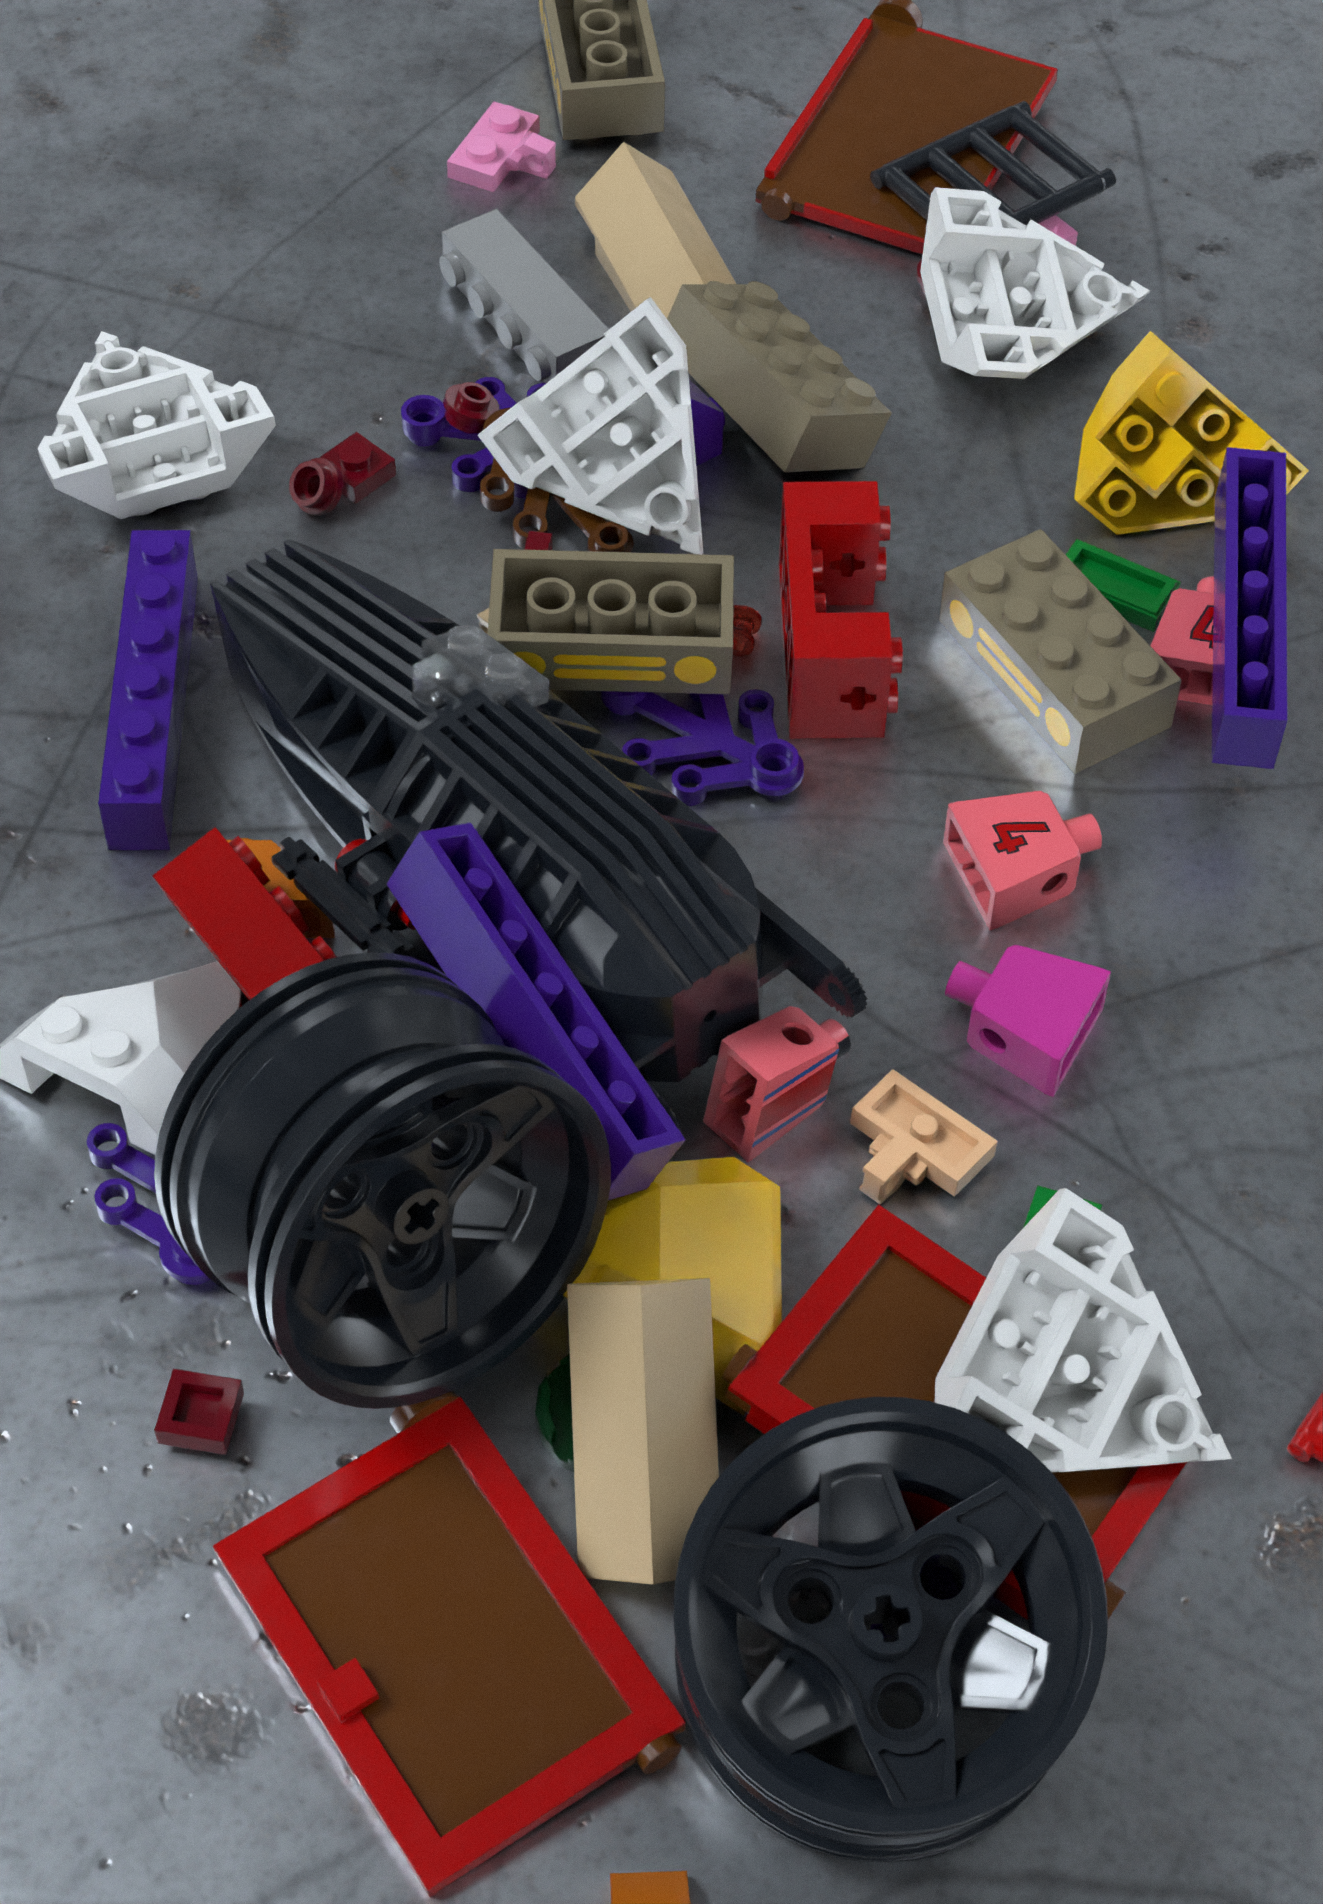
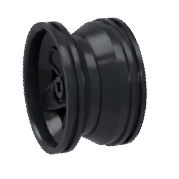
M370 952L327 959L294 972L261 991L219 1027L189 1065L167 1107L156 1148L154 1177L160 1213L176 1243L212 1282L251 1304L253 1316L261 1334L271 1349L286 1363L290 1370L308 1388L322 1397L352 1407L380 1409L420 1403L439 1397L467 1384L502 1362L543 1325L565 1298L563 1294L567 1291V1284H572L580 1275L595 1246L608 1205L611 1185V1161L604 1128L595 1110L586 1098L545 1062L529 1053L512 1047H506L492 1020L483 1008L450 978L431 965L412 957L393 953Z
M868 1397L844 1400L820 1406L797 1415L771 1429L750 1444L727 1466L711 1486L699 1506L685 1537L674 1587L673 1621L678 1692L687 1725L706 1765L729 1795L761 1824L785 1839L809 1850L840 1859L882 1863L918 1860L941 1854L969 1843L998 1825L1012 1814L1033 1792L1075 1736L1090 1708L1099 1684L1105 1659L1108 1615L1103 1572L1092 1537L1068 1492L1052 1472L1030 1450L1004 1431L983 1419L959 1409L926 1400L905 1397ZM901 1491L929 1497L951 1508L916 1531ZM819 1502L817 1547L794 1540L772 1537L790 1519ZM932 1566L949 1568L958 1577L961 1592L951 1599L940 1600L933 1598L922 1587L920 1574ZM1011 1570L1022 1592L1027 1611L1029 1632L984 1609ZM805 1589L816 1590L829 1601L831 1613L821 1622L814 1624L803 1623L796 1619L789 1610L788 1602L791 1596ZM737 1613L777 1639L783 1646L782 1650L752 1688L744 1672L739 1653ZM882 1624L886 1635H896L894 1642H884L880 1630H870L871 1625ZM890 1692H903L910 1695L920 1710V1720L914 1726L907 1729L893 1728L881 1719L877 1710V1701L883 1695ZM953 1709L1010 1713L1001 1726L984 1743L971 1753L955 1761ZM852 1727L857 1733L876 1776L857 1774L837 1768L817 1759L804 1750Z

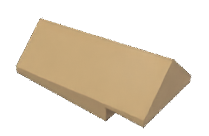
M625 142L618 147L575 196V206L595 237V255L630 312L651 297L667 319L682 284H707L710 281L736 284L673 172Z
M710 1278L567 1284L578 1567L584 1576L590 1579L653 1585L676 1580L679 1558L690 1525L711 1486L719 1478Z

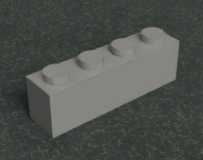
M498 209L442 231L443 256L440 257L439 264L446 282L452 287L456 286L466 296L474 313L480 318L484 317L493 326L502 344L507 349H513L525 362L530 375L536 381L549 382L605 337L604 333L609 328Z

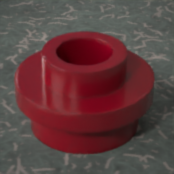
M465 382L449 387L443 399V405L446 409V420L454 428L466 433L482 432L486 419L492 413L499 410V404L490 391L483 385L474 382Z
M314 458L302 462L294 469L289 482L290 495L304 512L316 516L325 515L336 507L343 492L342 473L334 462L324 458Z

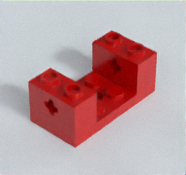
M877 481L783 482L778 566L789 739L885 738L887 713H897L898 680L897 677H891V674L902 673L903 646L901 637H891L889 612L826 613V606L873 605L875 582L886 580V547L879 546V541L890 540L891 515L889 505H879Z

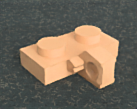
M894 1069L852 1108L850 1124L874 1140L870 1144L868 1151L874 1157L863 1167L865 1174L863 1184L859 1190L880 1205L900 1188L905 1179L916 1186L927 1177L955 1197L995 1156L998 1143L996 1139Z

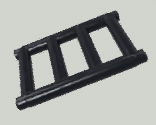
M1026 101L1004 108L892 160L870 173V180L877 189L887 186L926 221L928 219L931 196L908 176L930 167L955 189L984 191L1001 201L999 210L1026 226L1030 220L1040 223L1102 193L1116 184V176L1111 169L1106 168L1099 171L1033 118L1031 108ZM1013 128L1077 181L1056 190L993 137ZM971 147L1035 201L1018 210L1012 209L952 159L951 156Z

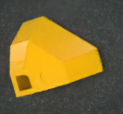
M1150 331L1112 374L1083 428L1074 499L1112 532L1120 535L1214 522L1215 495L1227 447L1286 453V496L1309 470Z
M735 1157L668 1162L647 1189L608 1200L602 1228L595 1246L582 1272L572 1284L710 1278L715 1398L744 1416L746 1411L725 1397L730 1384L722 1379V1375L734 1355L744 1344H748L758 1351L782 1322L780 1186ZM567 1291L563 1294L566 1298H568Z

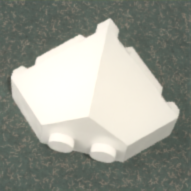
M935 187L930 197L920 273L941 362L973 376L1025 379L1144 299L1150 292V290L1133 280L1126 286L1113 276L1101 271L1105 263L1035 221L1030 220L1026 226L998 209L1001 201L984 191Z
M650 297L606 331L604 338L535 393L515 404L480 432L478 436L512 482L530 489L540 488L565 498V503L647 536L653 533L680 544V549L692 554H704L686 344Z
M101 331L95 342L97 353L91 363L84 362L56 414L58 425L52 436H44L38 447V452L55 489L119 519H124L134 515H147L158 508L186 500L202 499L211 493L230 488L276 424L273 413L256 386L239 381L233 387L214 380L212 370L145 346L141 347L137 352L129 348L120 347L117 336Z
M216 961L187 971L123 987L61 997L25 1021L0 1043V1079L32 1094L55 1073L121 1106L130 1143L155 1155L163 1119L180 1080L204 1044L227 1019L242 1007L241 989L220 963Z
M1067 1188L1059 1189L997 1256L936 1376L935 1403L969 1413L1004 1431L1030 1450L1051 1472L1232 1459L1221 1434H1213L1197 1398L1202 1393L1154 1291H1146L1129 1255L1134 1248L1123 1225Z

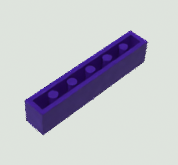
M1227 447L1215 495L1212 763L1274 769L1287 724L1286 453Z
M190 530L131 531L98 800L108 850H170L198 583Z
M472 823L420 831L387 882V886L446 976L483 1008L492 1020L505 1046L529 1053L545 1062L585 1097L595 1110L604 1128L609 1145L611 1185L608 1200L647 1189L685 1142V1138Z

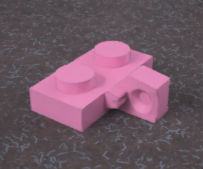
M493 101L447 160L448 178L490 192H495L510 171L520 170L547 179L556 168V142L538 135L540 132L539 115Z

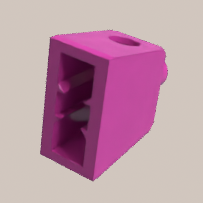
M1013 945L1007 947L992 974L959 961L950 975L945 989V996L972 1007L967 1034V1042L971 1048L1044 1094L1054 1097L1103 1010L1111 972L1097 966L1024 946Z

